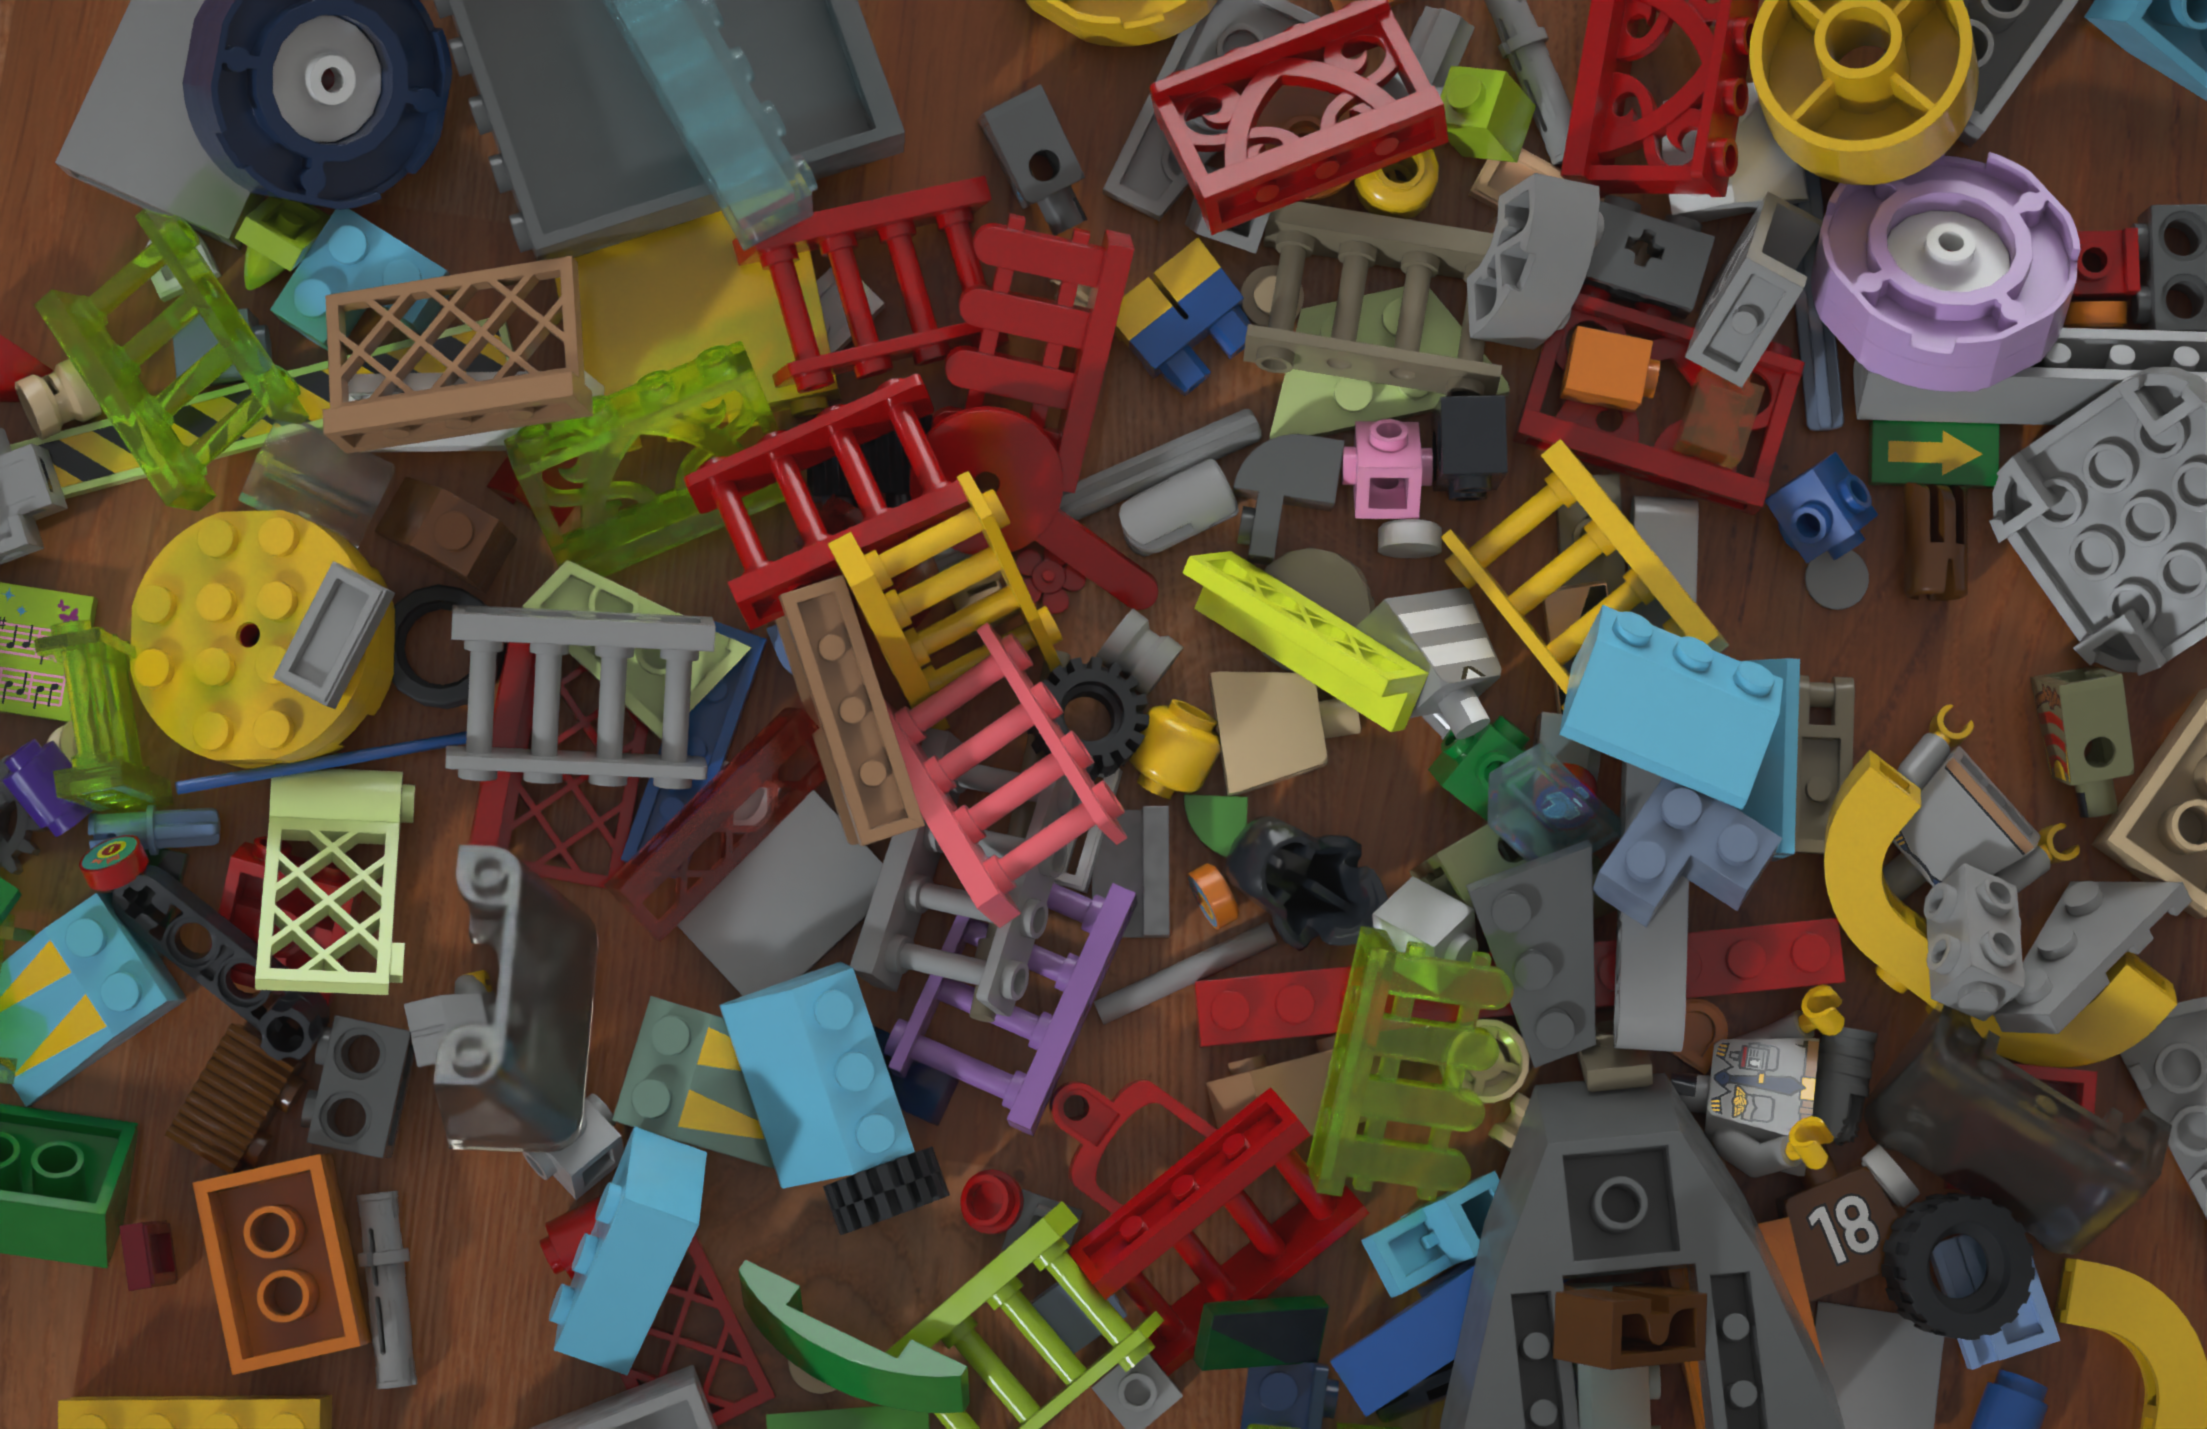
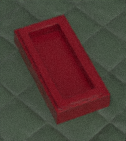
M167 1220L119 1226L128 1290L135 1291L176 1284L178 1275L170 1223H167Z

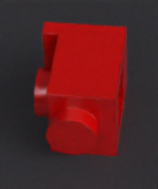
M2124 228L2123 230L2077 231L2081 250L2077 261V279L2070 302H2127L2141 291L2138 228ZM2084 253H2095L2100 257V272H2090L2083 266L2082 256Z

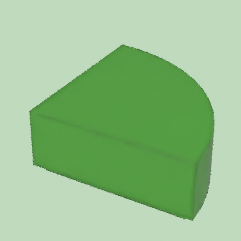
M1184 794L1185 814L1195 835L1206 847L1221 857L1227 858L1235 838L1247 825L1248 797Z

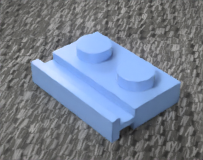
M2013 1217L2015 1221H2020L2019 1217ZM1959 1234L1953 1236V1238L1940 1241L1932 1252L1930 1260L1939 1287L1944 1295L1950 1298H1963L1972 1294L1981 1285L1986 1273V1257L1982 1247L1975 1239L1966 1234ZM2033 1258L2032 1267L2035 1268L2034 1280H2031L2028 1290L2031 1294L2027 1303H2023L2019 1308V1315L2012 1323L2007 1322L2000 1327L2002 1331L1992 1336L1984 1334L1977 1340L1957 1338L1967 1369L1973 1370L1997 1360L2001 1361L2061 1341Z

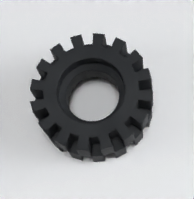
M1092 656L1087 664H1082L1081 657L1071 659L1064 668L1060 664L1051 671L1043 683L1051 691L1063 710V714L1055 720L1064 735L1070 732L1065 723L1064 711L1066 705L1073 699L1090 697L1101 702L1108 710L1111 718V728L1108 735L1097 741L1080 739L1094 761L1093 764L1086 768V771L1091 779L1095 781L1099 774L1103 773L1106 778L1114 774L1121 765L1124 766L1129 761L1145 735L1140 734V731L1148 727L1149 715L1143 714V710L1148 705L1145 693L1137 696L1135 692L1136 687L1139 685L1136 678L1131 675L1125 680L1119 675L1123 669L1121 665L1113 662L1108 669L1102 667L1103 658ZM1034 725L1027 730V734L1034 733L1035 736L1031 744L1034 752L1038 754L1043 751L1046 755L1050 754L1051 751L1036 726Z
M933 1146L823 1186L840 1235L867 1227L950 1195Z

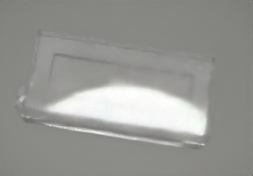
M282 412L278 415L258 453L238 500L260 511L284 510L304 517L340 533L358 549L396 467L391 462L370 452L346 454L324 435L323 430Z

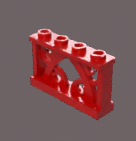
M1360 0L1351 2L1336 12L1305 24H1295L1282 33L1246 47L1234 48L1221 57L1190 69L1175 71L1164 79L1152 83L1149 87L1155 118L1160 129L1163 130L1201 208L1202 217L1211 235L1449 142L1444 103L1435 86H1431L1391 10L1388 0ZM1380 46L1386 53L1382 65L1367 78L1362 77L1361 75H1363L1368 66L1366 51ZM1364 52V54L1357 59H1348L1350 57H1353ZM1398 73L1409 95L1395 100L1382 87ZM1282 85L1312 88L1337 96L1326 108L1321 119L1320 130L1301 138L1282 128L1256 127V124L1264 108ZM1221 108L1217 114L1205 115ZM1349 110L1350 118L1337 123L1340 117ZM1202 116L1203 122L1207 126L1215 130H1227V133L1217 135L1200 134L1188 128L1186 122ZM1265 144L1278 145V147L1266 151ZM1225 151V167L1208 174L1197 152Z
M1591 0L1560 176L1566 180L1599 186L1600 198H1605L1609 194H1709L1711 197H1725L1729 177L1735 174L1738 166V148L1735 140L1739 117L1745 114L1748 106L1749 92L1746 76L1749 64L1750 39L1757 17L1759 0H1720L1714 4L1708 3V0H1689L1688 3L1684 0ZM1656 11H1658L1660 14L1654 24L1656 18ZM1640 19H1646L1647 24L1652 29L1644 37L1637 38ZM1675 22L1690 38L1702 64L1690 80L1673 97L1659 108H1656V103L1650 91L1639 80L1630 76L1632 61L1643 58L1654 51L1665 40ZM1710 26H1715V31H1714V32H1713V30L1710 28ZM1637 97L1642 118L1638 119L1637 112L1633 108H1631L1627 115L1623 116L1626 98ZM1697 130L1692 160L1684 165H1668L1661 157L1659 140L1667 135L1669 142L1676 149L1685 152L1682 142L1685 135L1690 131ZM1641 148L1644 149L1645 158L1648 165H1614L1615 157L1635 152Z
M1583 284L1571 308L1570 318L1566 326L1561 330H1556L1541 346L1512 441L1546 451L1561 439L1584 464L1754 516L1763 508L1770 485V477L1805 362L1791 358L1793 354L1791 348L1771 341L1751 372L1761 376L1769 386L1771 397L1768 407L1753 417L1731 418L1728 406L1736 407L1744 404L1751 398L1754 392L1741 394L1736 391L1732 382L1717 374L1713 376L1711 371L1685 358L1695 326L1690 327L1671 321L1672 313L1653 304L1636 302L1634 309L1609 302L1611 297L1609 292ZM1593 323L1607 332L1627 335L1626 333L1653 341L1650 359L1658 360L1660 363L1671 361L1691 385L1705 416H1690L1674 422L1661 433L1653 447L1638 443L1640 430L1636 412L1630 413L1618 410L1622 417V423L1618 429L1609 432L1600 429L1596 423V418L1600 413L1609 411L1606 407L1566 400L1556 417L1541 413L1540 410L1554 364L1564 373L1568 354L1566 337L1569 331L1579 324ZM1765 428L1751 476L1736 473L1737 448L1735 432H1750ZM1691 430H1709L1711 439L1702 436L1694 438L1699 442L1701 448L1697 456L1688 457L1680 452L1677 444L1679 435Z

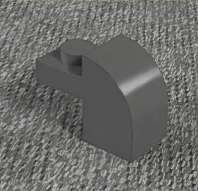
M1304 434L1283 435L1261 444L1245 459L1237 473L1233 493L1235 497L1256 500L1255 508L1243 506L1237 544L1249 546L1248 562L1269 565L1273 562L1283 504L1332 511L1335 504L1345 441Z

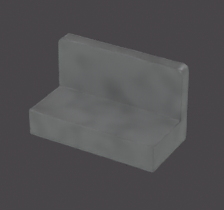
M1143 806V810H1124L1125 813L1118 817L1117 821L1128 838L1116 845L1105 834L1103 835L1092 873V900L1096 894L1106 898L1112 883L1135 892L1138 904L1122 938H1169V806Z

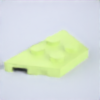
M1404 286L1364 295L1356 342L1394 348ZM1429 288L1419 352L1457 358L1462 326ZM1337 301L1301 309L1296 332L1331 337ZM1484 354L1483 362L1492 364ZM1293 369L1285 373L1269 440L1289 434L1322 437L1355 429V421L1399 420L1431 413L1434 411L1440 397L1446 396L1442 393ZM1501 375L1496 396H1508L1510 393L1509 385Z

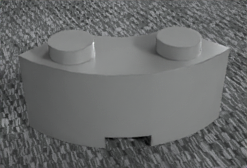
M1534 173L1499 196L1497 224L1491 245L1480 266L1467 277L1470 338L1534 350L1543 344L1556 330H1561L1566 326L1570 318L1571 308L1577 299L1588 272L1593 250L1601 241L1604 233V218L1599 212V186Z

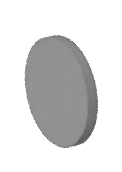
M1852 550L1836 560H1833L1828 551L1810 561L1805 571V585L1809 595L1817 604L1827 609L1843 610L1855 605L1862 599L1868 588L1869 573L1863 559Z

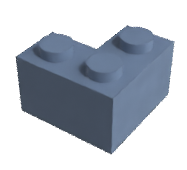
M1662 778L1599 870L1593 886V893L1646 928L1681 876L1738 911L1772 860L1782 838L1735 807Z

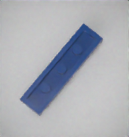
M714 621L716 632L751 647V649L689 712L687 756L705 757L708 766L707 779H692V787L688 789H665L654 786V778H649L621 856L622 861L682 882L768 643L765 638ZM662 744L660 746L658 754H661Z

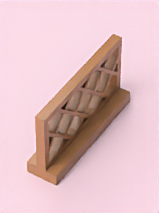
M573 256L325 295L330 408L323 409V433L346 454L593 416L592 391L585 385L578 262ZM560 277L561 297L544 317L523 301L540 280ZM517 284L512 291L505 287ZM494 288L506 298L484 325L480 326L461 310L478 290ZM455 294L450 301L443 297ZM433 298L444 308L422 335L419 336L400 320L417 300ZM393 304L388 311L382 307L384 305ZM519 307L538 322V325L518 349L513 352L494 335ZM372 308L382 318L358 346L346 337L345 312ZM457 317L474 330L476 334L452 362L432 345ZM562 318L564 332L556 327ZM396 327L415 343L390 372L371 355L392 329ZM552 333L564 343L566 368L539 372L527 363V360L546 337ZM489 342L506 355L509 360L493 379L476 381L464 371ZM347 347L353 351L352 355L348 359ZM428 352L447 369L430 389L414 391L403 380ZM365 362L386 377L369 398L349 401L348 382ZM521 368L527 372V374L516 375ZM459 378L466 382L464 384L454 385V383ZM397 388L401 389L404 392L400 394H393V392Z

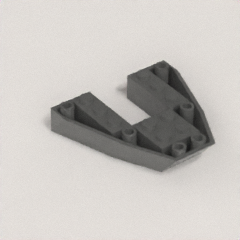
M1665 1073L1652 1074L1653 1084L1649 1086L1596 1092L1588 1091L1585 1080L1535 1085L1484 1221L1441 1418V1429H1579L1572 1362L1553 1359L1555 1293L1557 1291H1564L1563 1280L1687 1268L1691 1291L1707 1293L1705 1360L1698 1361L1706 1429H1845L1834 1387L1744 1194Z

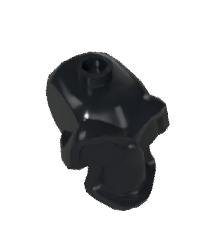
M1266 815L1255 818L1244 827L1235 838L1227 856L1225 866L1227 882L1271 914L1273 923L1283 941L1298 951L1307 948L1311 940L1319 935L1323 942L1337 946L1361 944L1374 939L1372 914L1388 900L1381 880L1375 871L1367 866L1358 868V861L1362 856V845L1348 836L1323 835L1315 838L1282 820Z

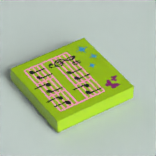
M0 582L1 713L66 723L78 717L98 604L97 598Z

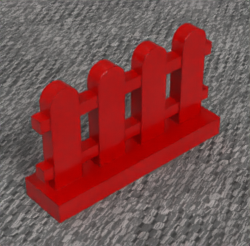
M1009 213L1007 225L987 223L981 226L974 235L973 245L976 256L983 263L997 266L992 287L981 284L972 285L966 288L959 298V309L962 318L968 324L982 328L978 348L963 345L953 348L947 354L945 372L948 380L955 386L966 388L968 391L964 408L954 406L940 408L932 416L931 428L947 416L958 411L982 407L985 393L1031 402L1028 418L1040 426L1054 443L1063 468V491L1075 494L1135 249L1130 234L1105 229L1102 245L1099 246L1089 243L1090 231L1074 228L1071 239L1026 230L1024 229L1025 217ZM1014 270L1061 280L1057 300L1009 291ZM1078 284L1091 287L1087 307L1074 305ZM999 332L1045 341L1046 345L1042 362L995 352ZM1063 346L1076 348L1072 368L1059 366ZM1049 406L1062 409L1057 428L1044 426Z

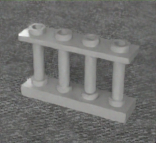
M453 605L451 640H464V649L470 651L466 746H446L445 768L458 769L459 778L472 781L496 780L498 771L524 772V781L540 784L561 783L563 774L589 775L588 782L590 784L611 787L627 785L628 777L654 778L653 785L665 789H688L692 787V779L706 780L708 766L705 757L687 756L692 661L699 660V651L714 652L716 626L713 618L705 616ZM504 642L530 643V652L536 654L531 749L492 747L497 652L503 651ZM569 645L595 646V655L601 657L596 752L557 750L562 655L569 654ZM634 648L660 649V658L666 660L661 754L622 753L627 658L634 657Z
M929 728L926 730L927 738L923 740L921 747L928 759L933 755L941 759L961 745L962 742L949 731ZM978 764L954 780L957 787L951 790L949 794L957 805L960 793H963L967 788L993 793L1021 773ZM1066 775L1028 800L1037 804L1026 838L984 830L987 837L979 841V844L987 857L995 854L999 859L1082 803ZM923 819L925 826L892 836L850 966L853 967L855 974L872 986L897 992L902 974H905L908 970L979 985L976 993L977 1000L996 1014L1010 1017L1016 1001L1021 999L1028 985L1029 968L1027 964L1035 939H1038L1046 928L1048 921L1047 901L1054 879L1059 877L1064 870L1067 861V845L1015 880L1017 887L1010 891L1009 894L1021 914L1001 928L997 927L988 958L983 960L914 944V937L921 915L928 909L993 923L976 908L966 890L939 885L933 882V877L943 851Z

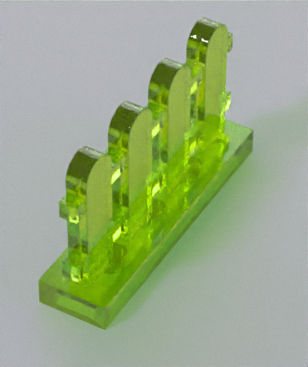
M1360 927L1307 1162L1309 1176L1316 1193L1342 1196L1346 1177H1353L1352 1184L1355 1190L1371 1192L1373 1181L1418 1187L1417 1195L1419 1199L1435 1201L1438 1190L1453 1192L1460 1190L1468 1183L1471 1176L1470 1165L1462 1152L1454 1148H1448L1452 1130L1466 1132L1477 1128L1485 1117V1107L1475 1091L1462 1087L1466 1069L1474 1071L1489 1069L1496 1063L1499 1057V1046L1492 1033L1487 1029L1476 1027L1480 1008L1498 1010L1505 1007L1511 1001L1514 993L1513 984L1507 973L1499 967L1490 966L1492 958L1489 953L1473 951L1470 963L1425 956L1427 948L1424 943L1413 941L1407 942L1405 952H1399L1396 950L1386 930ZM1388 994L1395 995L1391 1014L1384 1013ZM1415 998L1460 1005L1456 1024L1411 1017ZM1374 1055L1381 1056L1378 1073L1370 1074ZM1401 1060L1446 1066L1442 1084L1397 1078ZM1360 1116L1367 1117L1364 1135L1356 1134ZM1387 1120L1432 1127L1428 1145L1383 1138Z

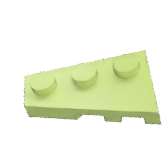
M566 560L522 606V608L682 615L569 560ZM715 631L714 652L699 651V660L692 661L690 711L741 660L751 647ZM569 645V653L600 682L601 657L595 655V646ZM634 648V657L627 658L625 707L662 741L666 660L660 658V649Z

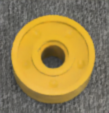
M1765 0L1757 14L1752 29L1749 51L1750 69L1767 126L1775 141L1794 162L1819 177L1850 185H1876L1893 182L1913 175L1928 167L1950 149L1965 129L1972 115L1978 92L1979 71L1971 23L1963 0ZM1876 46L1887 51L1879 61L1868 67L1848 68L1838 64L1845 54L1857 47Z

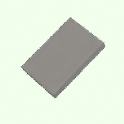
M813 790L675 918L673 922L740 994L745 996L806 974L866 918L883 863L866 845H850L847 842L839 816Z

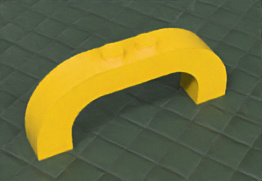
M1871 750L1865 754L1847 776L1835 796L1825 831V881L1833 911L1852 942L1869 959L1877 964L1875 967L1877 975L1897 992L1904 994L1909 989L1927 1003L1925 1010L1940 1026L1953 1033L1960 1028L1989 1050L2011 1060L2035 1066L2066 1068L2093 1064L2121 1054L2147 1037L2176 1007L2178 1003L2173 983L2131 952H2126L2106 972L2110 983L2059 1034L2002 1032L1994 1015L1982 1021L1932 1000L1930 974L1927 966L1928 940L1926 920L1905 905L1893 893L1882 869L1884 857L1891 842L1921 807V790Z
M2063 1258L2053 1319L2055 1322L2093 1328L2108 1333L2122 1342L2133 1354L2141 1369L2145 1387L2140 1429H2207V1360L2196 1332L2178 1306L2161 1290L2133 1273L2105 1264Z

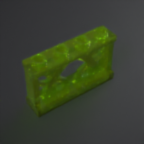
M741 341L727 346L718 345L710 347L701 352L696 359L668 371L658 370L648 373L640 378L636 384L608 396L598 395L592 397L593 416L524 426L515 435L506 438L504 445L512 469L525 493L558 567L560 568L566 560H569L605 577L724 527L725 524L718 508L706 514L699 513L683 478L695 472L711 456L728 457L744 450L745 448L736 439L742 436L756 419L764 436L778 431L779 428L744 345ZM736 390L743 396L741 410L730 424L723 429H719L716 426L722 422L726 415L724 399H722L718 406L711 409L704 408L701 404ZM640 434L669 437L696 446L680 464L674 488L656 494L648 487L631 481L612 482L622 458ZM576 456L579 458L576 465L572 468H558L560 475L567 481L573 483L584 482L583 488L561 490L551 487L543 481V470ZM777 482L742 497L749 516L785 501ZM615 498H631L637 500L638 503L617 511L622 506L621 499L612 500L607 503L606 501ZM581 505V527L563 534L551 506L572 507Z

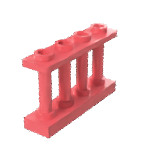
M986 622L976 630L991 655L911 710L904 706L897 711L886 699L884 701L923 819L976 908L996 926L1001 928L1021 914L1009 894L1010 891L1017 887L1015 883L1017 878L1095 825L1116 845L1128 837L1117 821V818L1125 813L1121 803L1103 780L1095 785L1086 771V768L1094 763L1090 753L1072 730L1064 735L1055 719L1063 714L1059 703L1042 681L1034 686L1025 672L1026 669L1033 665L1030 656L1013 633L1002 638ZM1006 677L1021 703L941 759L936 755L928 759L919 744L927 738L925 731L994 683ZM1035 725L1051 753L970 809L965 804L958 808L949 794L951 790L957 787L954 780ZM1066 775L1082 803L999 859L995 854L988 858L979 844V841L987 837L984 830Z

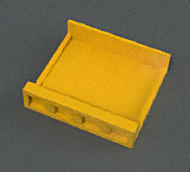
M798 186L574 258L578 262L584 371L604 386L603 448L606 455L638 450L642 448L641 439L666 434L667 442L695 439L705 434L703 426L728 422L731 430L759 426L767 422V413L791 409L792 417L811 416L829 407L828 401L841 399L836 375H833L834 384L811 392L798 393L795 384L775 388L772 375L787 363L795 361L771 274L769 270H762L760 262L739 266L732 241L751 225L802 215ZM811 251L798 253L800 260L794 263L820 355L831 353ZM559 277L555 278L558 297L560 298L561 279Z

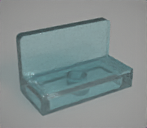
M1541 743L1489 773L1488 825L1527 862L1588 839L1592 845V853L1621 837V819Z

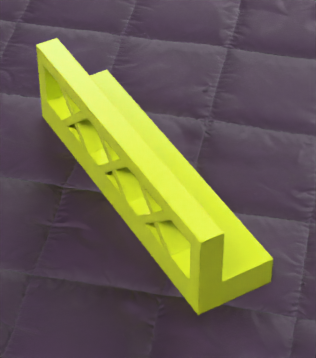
M1232 551L1189 556L1183 574L1203 586L1194 609L1388 731L1405 730L1428 677V672Z

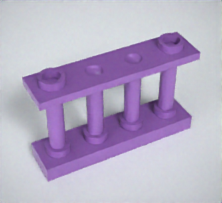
M1053 883L1047 901L1048 908L1081 922V930L1090 933L1080 956L1069 953L1067 958L1036 944L1033 945L1027 964L1028 968L1035 973L1056 981L1055 988L1063 991L1053 1015L1043 1011L1041 1016L1014 1006L1010 1017L996 1014L995 1021L989 1022L1030 1040L1028 1047L1037 1050L1027 1074L1019 1070L1014 1075L925 1037L940 1001L970 1014L975 990L974 987L963 982L931 974L909 1022L899 1018L887 1041L884 1054L892 1057L888 1066L892 1074L905 1079L913 1060L923 1063L1002 1098V1106L1011 1109L1007 1117L1009 1125L1034 1136L1138 904L1136 893L1112 883L1106 898L1096 894L1092 900ZM957 915L941 950L961 955L966 943L977 947L978 940L986 938L988 923Z

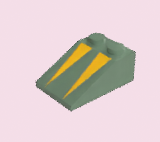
M650 996L612 1121L632 1127L635 1126L674 1140L774 1168L724 1019Z

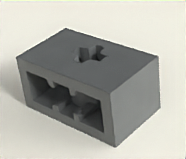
M1606 195L1604 202L1600 201L1599 212L1604 218V233L1601 241L1593 250L1589 269L1583 284L1603 289L1609 292L1611 297L1634 304L1636 302H1643L1662 307L1670 311L1672 316L1685 319L1694 309L1715 236L1702 233L1703 225L1693 219L1667 214L1663 221L1641 214L1642 206L1632 200L1614 195ZM1638 240L1648 243L1647 254L1654 257L1650 258L1644 266H1638L1634 263L1635 253L1629 250L1633 248Z

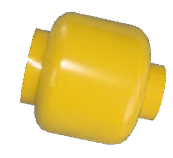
M1430 149L1354 179V189L1359 202L1371 214L1402 219L1416 217L1428 206L1438 183L1439 164L1433 149Z
M1172 699L1169 706L1158 705L1150 708L1147 712L1149 715V725L1145 730L1140 731V734L1145 735V737L1129 759L1131 764L1141 773L1137 779L1138 784L1146 790L1167 799H1171L1174 791L1193 793L1200 790L1221 752L1220 736L1214 730L1217 721L1201 709L1177 699Z

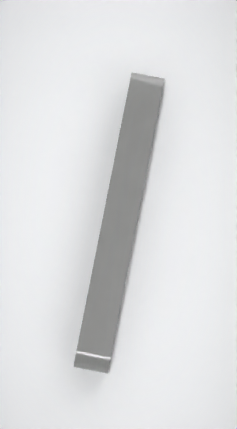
M1633 496L1630 523L1696 603L1698 500ZM1654 599L1647 606L1642 601L1629 611L1644 617L1651 625L1663 630L1665 629L1662 624L1671 618L1657 599ZM1622 761L1619 841L1663 778ZM1683 876L1680 877L1647 928L1617 909L1614 1048L1670 1052L1682 1051L1686 1014L1689 880Z

